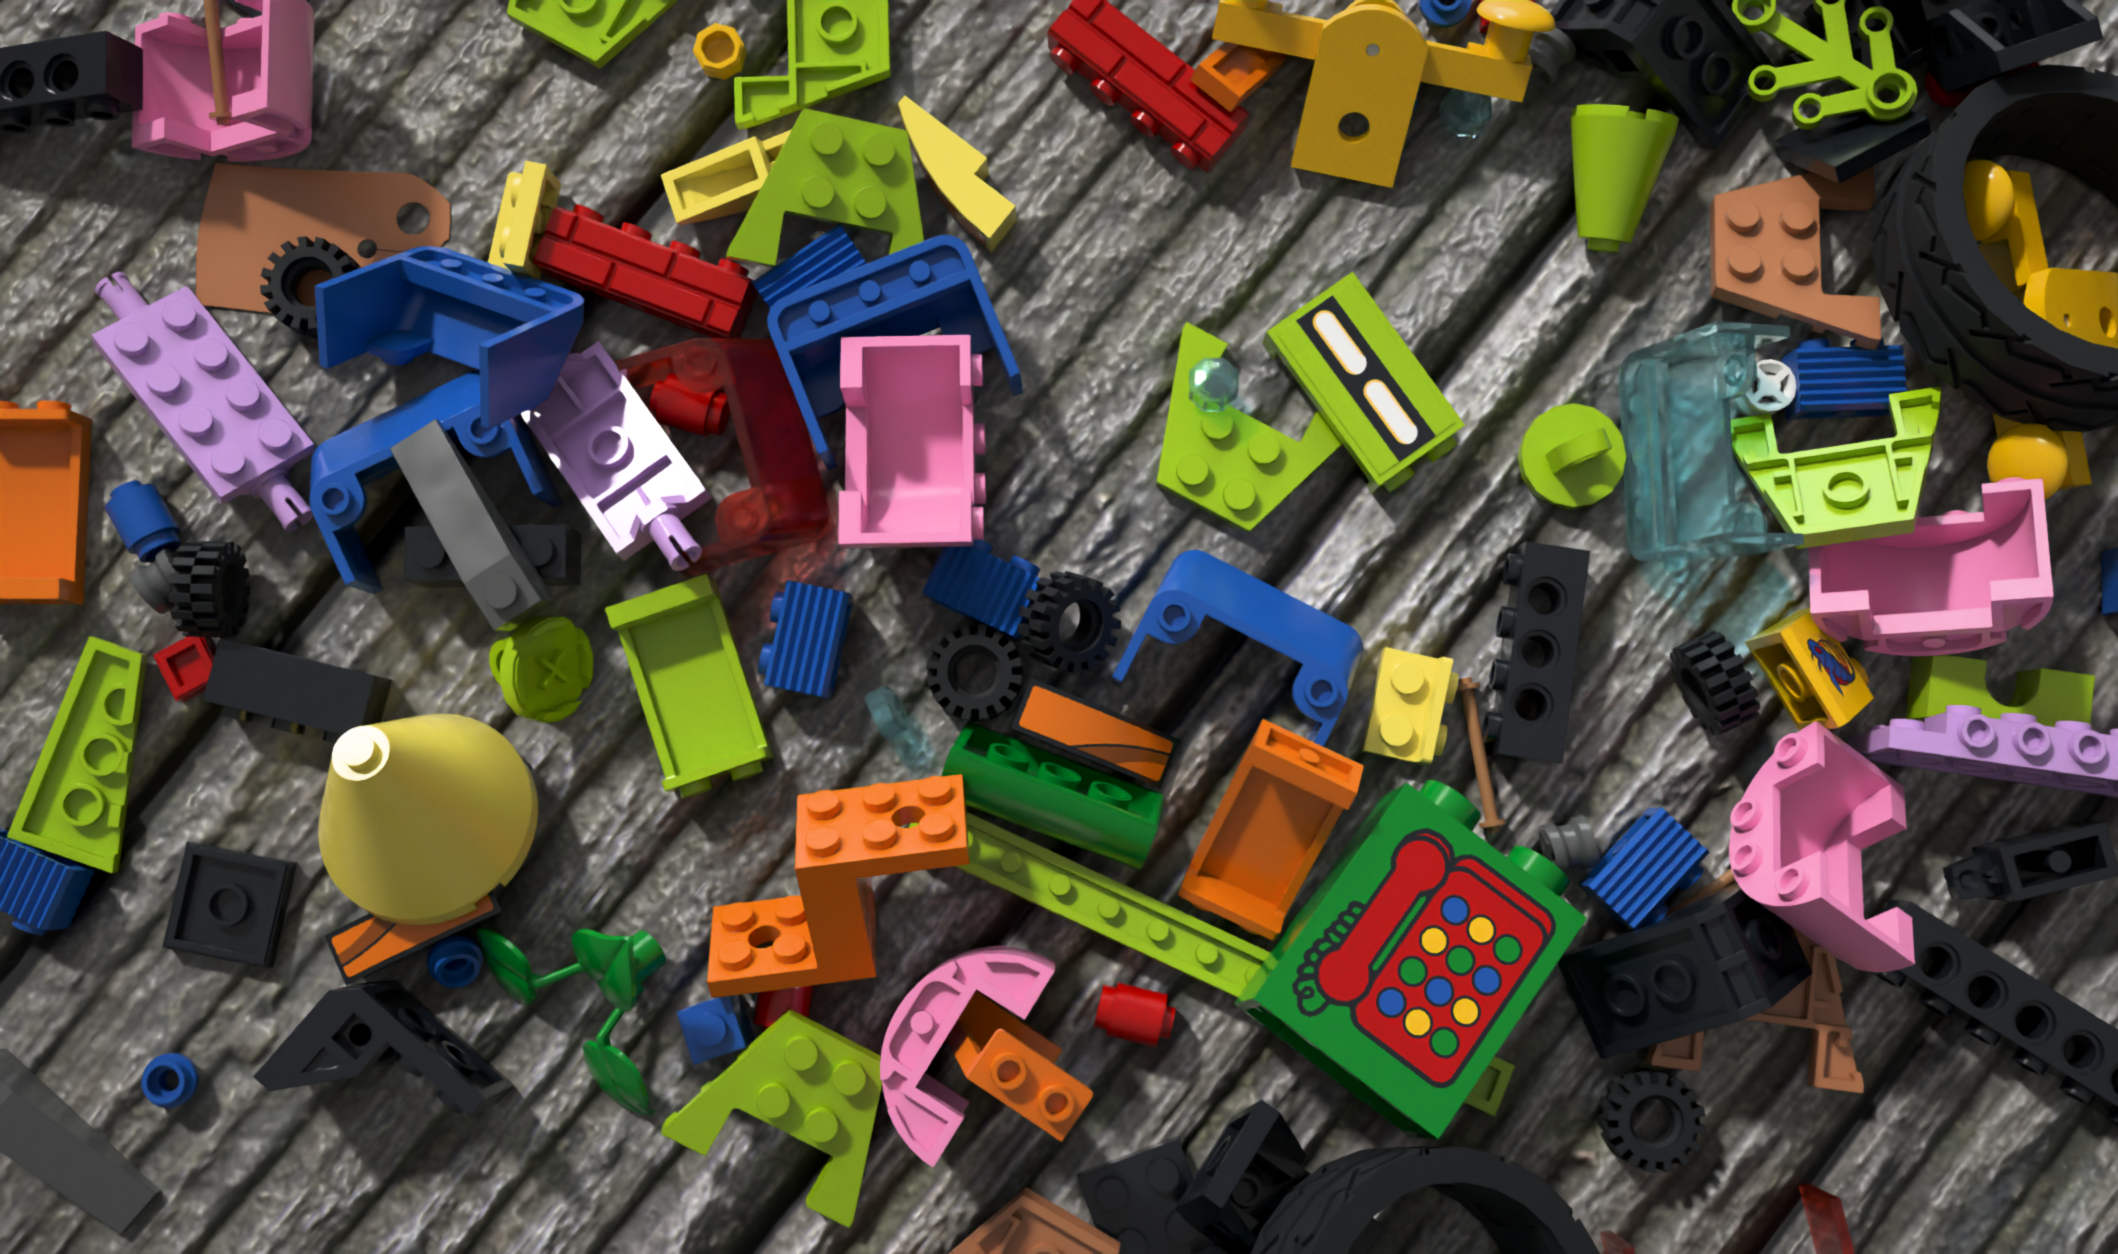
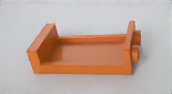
M44 400L37 402V409H19V404L0 401V605H83L92 419L72 411L70 403Z
M1262 719L1186 869L1178 895L1202 911L1213 912L1238 924L1242 929L1251 934L1261 935L1275 941L1281 932L1284 918L1339 816L1343 809H1349L1356 797L1364 765Z
M977 989L975 990L946 1037V1041L963 1073L971 1082L1062 1142L1092 1099L1093 1092L1085 1084L1054 1064L1063 1051L1059 1045Z

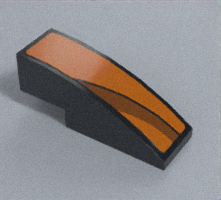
M1032 678L1029 681L1011 727L1012 731L1159 789L1162 787L1180 740L1134 719Z
M491 890L487 895L475 902V905L478 907L477 909L453 920L430 925H405L386 921L369 913L325 935V938L346 986L433 948L444 939L454 937L499 917L502 914V910L493 890Z

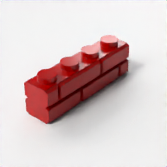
M1072 0L1067 10L1062 12L1047 32L1048 48L1051 50L1049 56L1061 70L1070 75H1073L1076 70L1092 82L1089 87L1097 98L1109 106H1113L1116 102L1132 114L1130 120L1140 132L1150 138H1154L1156 134L1161 136L1172 145L1170 149L1172 155L1182 165L1191 170H1194L1198 165L1206 173H1209L1247 126L1250 113L1239 105L1232 112H1229L1190 80L1195 72L1191 66L1106 0Z
M575 204L573 211L559 206L553 209L545 228V235L541 238L533 257V264L543 275L732 346L738 344L746 324V319L758 295L752 283L753 280L748 278V269L726 259H720L717 266L700 260L701 253L697 249L678 241H671L669 248L651 241L653 235L650 232L630 223L624 222L621 229L603 223L605 217L602 214L582 205Z

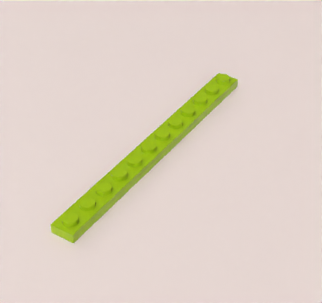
M966 812L970 864L952 866L1236 999L1270 954V952ZM910 823L909 828L917 826L919 823ZM1494 1056L1463 1104L1488 1116L1495 1117L1515 1066Z

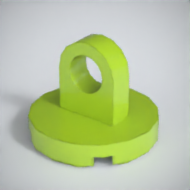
M1572 403L1552 407L1532 421L1523 435L1517 459L1521 477L1533 495L1543 502L1546 500L1548 503L1556 505L1558 508L1572 510L1589 507L1610 494L1623 476L1627 456L1623 436L1609 417L1593 407Z
M554 615L534 616L520 624L511 637L499 640L492 645L489 652L491 672L497 683L501 686L506 703L516 715L541 723L558 722L575 712L582 701L577 699L581 695L583 688L589 689L593 677V652L589 638L581 628H576L571 623L573 621Z

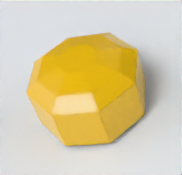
M714 23L697 34L693 53L705 75L726 80L742 71L747 50L735 28Z

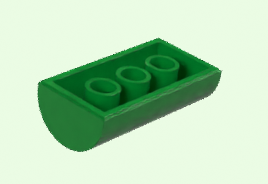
M967 722L953 744L941 774L942 777L962 774L967 806L1139 871L1145 862L1157 832L1165 800L1163 794L973 722Z

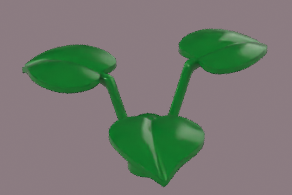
M484 927L478 928L476 932L481 942L484 958L492 975L508 995L523 1004H531L537 999L535 988L545 987L583 971L595 980L604 996L616 1008L597 1034L596 1042L588 1040L583 1044V1054L587 1067L598 1086L612 1100L630 1111L652 1116L656 1111L650 1108L648 1092L640 1072L622 1051L611 1045L610 1034L623 1014L636 1006L637 996L644 991L641 983L666 964L665 954L658 942L643 930L636 932L632 936H610L590 929H579L572 935V945L578 963L540 976L531 972L526 956L513 943Z

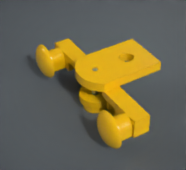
M1220 0L1212 39L1315 60L1291 160V167L1393 188L1420 82L1523 102L1533 67L1528 52L1534 32L1554 30L1555 20L1545 8L1530 0H1485L1476 9L1480 16L1490 21L1484 45L1468 42L1467 48H1461L1425 40L1418 27L1393 0H1356L1344 11L1334 15L1329 20L1282 11L1283 4L1268 0ZM1351 112L1361 113L1368 119L1369 127L1360 136H1348L1339 127V122L1343 116Z
M1988 160L1966 162L1963 195L1967 220L1975 240H1981L1982 244L1978 245L1981 254L2001 283L2029 310L2056 328L2090 343L2118 348V273L2048 268L2030 174L2013 170L2005 171L1998 164ZM1993 413L1997 439L1989 451L1987 470L1991 483H1997L2002 479L2011 477L2026 480L2043 479L2044 500H2047L2056 492L2092 484L2082 432L2052 431L2047 425L2036 423L2022 424Z

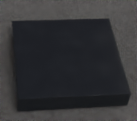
M1865 111L1824 118L1822 123L1814 129L1804 130L1797 128L1775 140L1774 143L1779 158L1840 184L1928 137L1931 134L1928 117L1913 111H1909L1902 118L1890 122L1875 120Z
M187 842L162 947L262 968L273 967L297 862L199 842Z

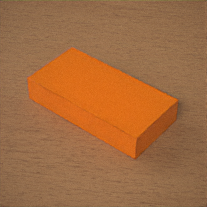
M1225 42L1197 66L1190 80L1229 112H1232L1280 69L1287 55Z

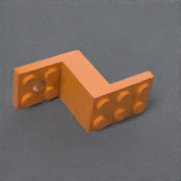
M962 774L944 777L931 776L920 780L889 784L876 783L865 787L834 791L821 790L815 793L797 795L795 872L801 895L745 903L738 902L713 907L707 977L711 998L876 977V903L871 877L970 864L966 799ZM919 823V825L911 828H900L905 824ZM774 941L770 947L756 948L761 943Z

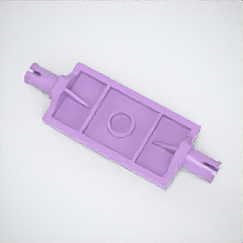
M123 272L111 274L117 283L115 286L107 277L98 282L95 287L96 294L104 300L119 321L92 334L93 345L220 505L226 504L239 495H252L257 499L262 498L281 522L286 532L298 529L294 522L295 520H298L302 526L309 522L313 517L311 508L288 481L290 475L288 471L295 463L314 453V443L189 287L185 286L148 305Z
M596 342L582 353H569L548 400L539 404L534 410L521 413L522 417L614 551L623 561L654 540L673 570L681 571L689 567V564L679 552V549L682 548L695 563L702 555V548L694 541L681 520L712 499V497L600 342Z

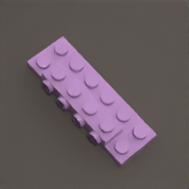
M1949 705L1946 706V712L1924 718V722L1911 719H1891L1889 726L1871 725L1868 732L1848 738L1849 746L1874 763L2118 798V729H2111L2109 735L2091 730V724L2085 722L2056 721L2055 727L2037 723V717L2034 715L2002 713L2000 719L1981 715L1982 709L1978 707Z

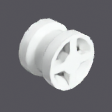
M1769 359L1761 360L1739 374L1732 384L1730 393L1733 405L1745 417L1768 413L1772 415L1789 405L1795 397L1797 385L1795 376L1788 366L1780 361Z

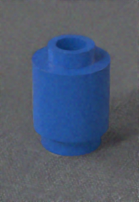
M134 480L118 486L110 493L112 499L106 503L105 510L129 553L137 554L141 562L147 563L155 561L156 554L165 547H169L174 551L180 547L181 541L177 536L180 528L156 485H142L141 481Z

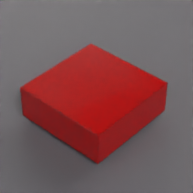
M186 637L153 655L176 702H186L205 691L217 650L210 637Z

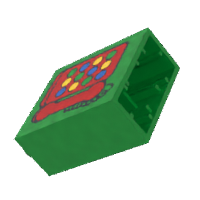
M1427 780L1420 791L1405 783L1379 799L1234 1003V1005L1409 1138L1422 1139L1440 1138L1587 919L1586 916L1560 898L1569 886L1570 881L1559 867L1541 854L1519 845L1514 846L1507 857L1472 832L1481 819L1479 810L1462 794L1435 780Z

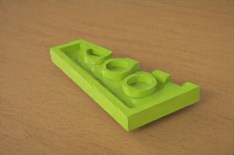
M89 636L7 835L8 838L109 873L119 872L148 655L95 636Z

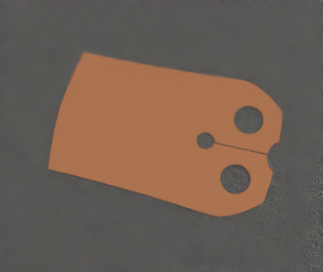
M215 163L198 232L196 297L203 306L271 313L264 304L269 299L263 296L260 291V285H268V281L261 277L263 267L273 270L275 264L268 260L272 252L280 257L285 254L280 245L289 241L293 245L299 246L298 237L307 236L313 242H315V237L323 238L330 244L334 243L360 265L359 269L412 248L422 246L441 247L445 241L449 240L450 203L424 180L407 173L304 170ZM408 203L422 204L429 212V224L419 234L410 235L404 233L397 224L399 210ZM363 240H371L376 244L377 251L373 257L363 258L359 255L358 246ZM312 270L302 277L297 286V296L302 305L316 306L315 285L332 279L327 271Z

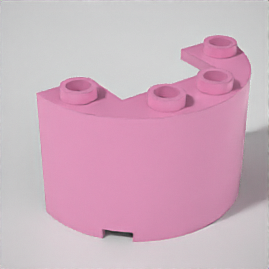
M235 0L237 3L261 11L262 15L255 18H241L236 21V24L220 29L229 112H232V118H234V120H230V126H217L216 120L209 119V113L215 112L207 29L193 24L192 19L186 15L172 12L161 13L156 19L136 25L135 45L143 49V110L133 111L131 147L160 155L201 160V153L209 156L222 154L227 156L229 162L279 159L294 155L307 148L312 139L315 18L314 10L307 0Z
M970 335L841 337L840 389L846 406L845 491H839L838 544L841 549L974 546V540H984V508L976 507V505H986L985 473H976V455L986 454L985 423H975L974 386H983L982 354H972Z
M2011 477L2002 479L1997 483L1982 484L1984 512L1968 513L1966 511L1954 510L1945 512L1940 516L1918 517L1914 533L1809 547L1810 614L1813 621L1825 634L1839 642L1847 640V636L1863 640L1864 650L1901 656H1938L1979 650L2006 642V631L2021 625L2022 629L2030 630L2048 614L2054 597L2043 479L2026 480Z
M1818 721L1806 726L1798 733H1790L1784 736L1777 743L1772 756L1755 775L1742 800L1735 805L1730 815L1732 829L1729 841V859L1736 882L1752 899L1837 959L1850 964L1855 969L1866 972H1890L1915 965L1912 917L1898 907H1895L1865 920L1863 905L1861 850L1907 829L1904 786Z
M988 946L972 949L955 955L936 966L924 976L898 1006L890 1021L882 1046L880 1080H882L883 1093L888 1107L887 1111L893 1125L909 1148L931 1167L935 1166L964 1119L965 1115L963 1112L970 1103V1100L925 1071L976 989L1025 1020L1055 971L1056 962L1033 951L1017 947Z

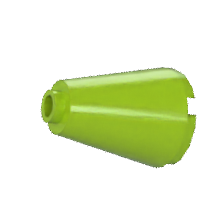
M1583 104L1577 105L1576 109H1572L1570 127L1577 236L1579 239L1588 240L1587 250L1619 253L1620 244H1631L1677 132L1679 120L1677 116L1652 109H1647V113L1643 114L1629 111L1630 106Z

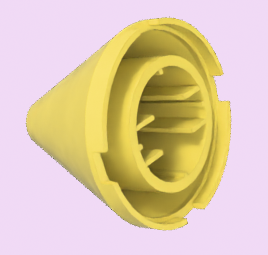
M427 714L355 727L338 739L332 752L318 827L319 847L324 865L333 882L344 895L360 908L378 918L405 925H430L456 919L477 909L478 907L475 905V902L487 895L499 883L505 887L521 867L530 850L537 827L538 797L536 786L527 764L513 745L498 731L473 718L454 714Z

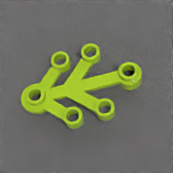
M1733 0L1732 11L1749 33L1763 31L1810 60L1809 62L1778 68L1770 65H1762L1755 68L1748 80L1747 89L1749 95L1756 101L1767 102L1775 98L1779 90L1840 79L1855 88V90L1821 97L1816 93H1806L1796 99L1792 109V120L1797 127L1804 130L1814 129L1822 123L1824 118L1865 111L1871 118L1883 122L1902 118L1912 109L1915 103L1917 86L1910 74L1895 66L1890 37L1893 16L1888 9L1881 6L1871 7L1864 11L1858 24L1859 37L1864 42L1869 43L1871 70L1853 59L1845 13L1846 0H1839L1835 4H1826L1822 0H1813L1815 11L1822 15L1826 42L1776 12V0ZM1757 7L1763 12V15L1757 20H1749L1743 15V12L1747 8ZM1876 18L1884 22L1885 28L1879 32H1872L1866 27L1865 23L1870 19ZM1760 77H1769L1774 81L1775 85L1769 90H1760L1755 86L1754 82ZM1884 89H1890L1897 94L1898 99L1893 103H1883L1879 100L1877 94ZM1811 104L1818 108L1819 114L1813 118H1805L1799 113V109L1803 105Z

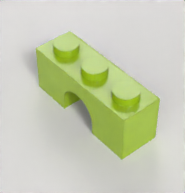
M1951 655L1912 657L1905 719L1924 722V718L1946 712V706L1966 705L1981 708V715L1988 718L2000 719L2002 713H2022L2036 716V722L2044 726L2055 727L2056 721L2091 723L2095 675L2045 668L2017 672L2014 695L2009 703L2004 706L1995 701L1987 690L1985 682L1987 660Z

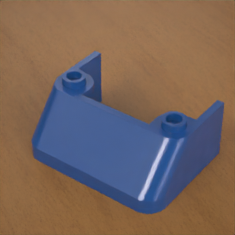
M952 235L935 236L782 297L773 304L768 313L767 325L818 455L829 471L837 468L838 464L820 419L840 411L845 406L840 389L841 337L920 336L937 328L941 329L943 335H970L972 354H984L994 350L1013 397L1023 393L1020 371L970 250L961 239Z
M436 246L412 248L315 285L320 366L329 369L364 353L380 357L387 364L404 365L411 363L414 357L431 352L480 370L481 426L487 429H491L525 411L534 410L539 404L548 400L584 322V298L580 294L520 273L511 272L506 268L465 254Z
M480 370L471 371L321 443L314 451L311 459L310 508L345 585L371 594H376L383 590L354 527L363 517L367 508V495L363 486L401 469L390 448L434 419L440 421L453 443L460 441L469 453L479 458H494L512 450L532 494L553 508L564 504L521 414L491 429L481 426Z
M1189 550L1177 556L1150 602L1112 676L1111 683L1118 687L1121 686L1147 635L1165 644H1182L1195 635L1205 615L1303 664L1292 686V698L1295 706L1302 714L1316 721L1307 739L1324 747L1347 701L1362 659L1363 643L1357 631L1334 617L1204 551Z

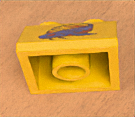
M1810 607L1798 610L1745 641V644L1799 731L1815 721H1818L1827 729L1839 728L1848 723L1874 699L1867 687L1869 678L1862 665L1856 659L1848 657L1839 641L1831 638L1817 627L1810 614Z

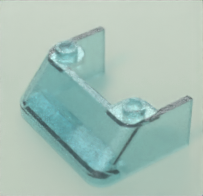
M1716 321L1634 351L1624 359L1619 372L1621 435L1623 436L1627 456L1624 466L1627 541L1631 554L1637 560L1662 562L1750 556L1804 545L1803 534L1767 533V523L1761 509L1752 502L1735 501L1729 400L1743 396L1755 381L1757 376L1755 349L1791 337L1790 326Z

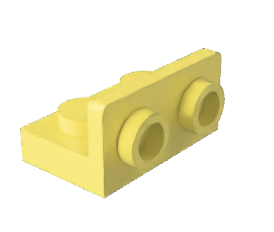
M525 161L523 174L516 172L508 174L488 263L540 280L541 272L533 264V257L541 238L545 235V228L552 211L557 206L561 189L560 181L546 164Z
M1388 647L1382 649L1361 752L1419 765L1431 764L1434 755H1442L1448 730L1447 725L1440 724L1444 703L1452 704L1458 685V673L1451 672L1453 659L1443 656L1437 659Z

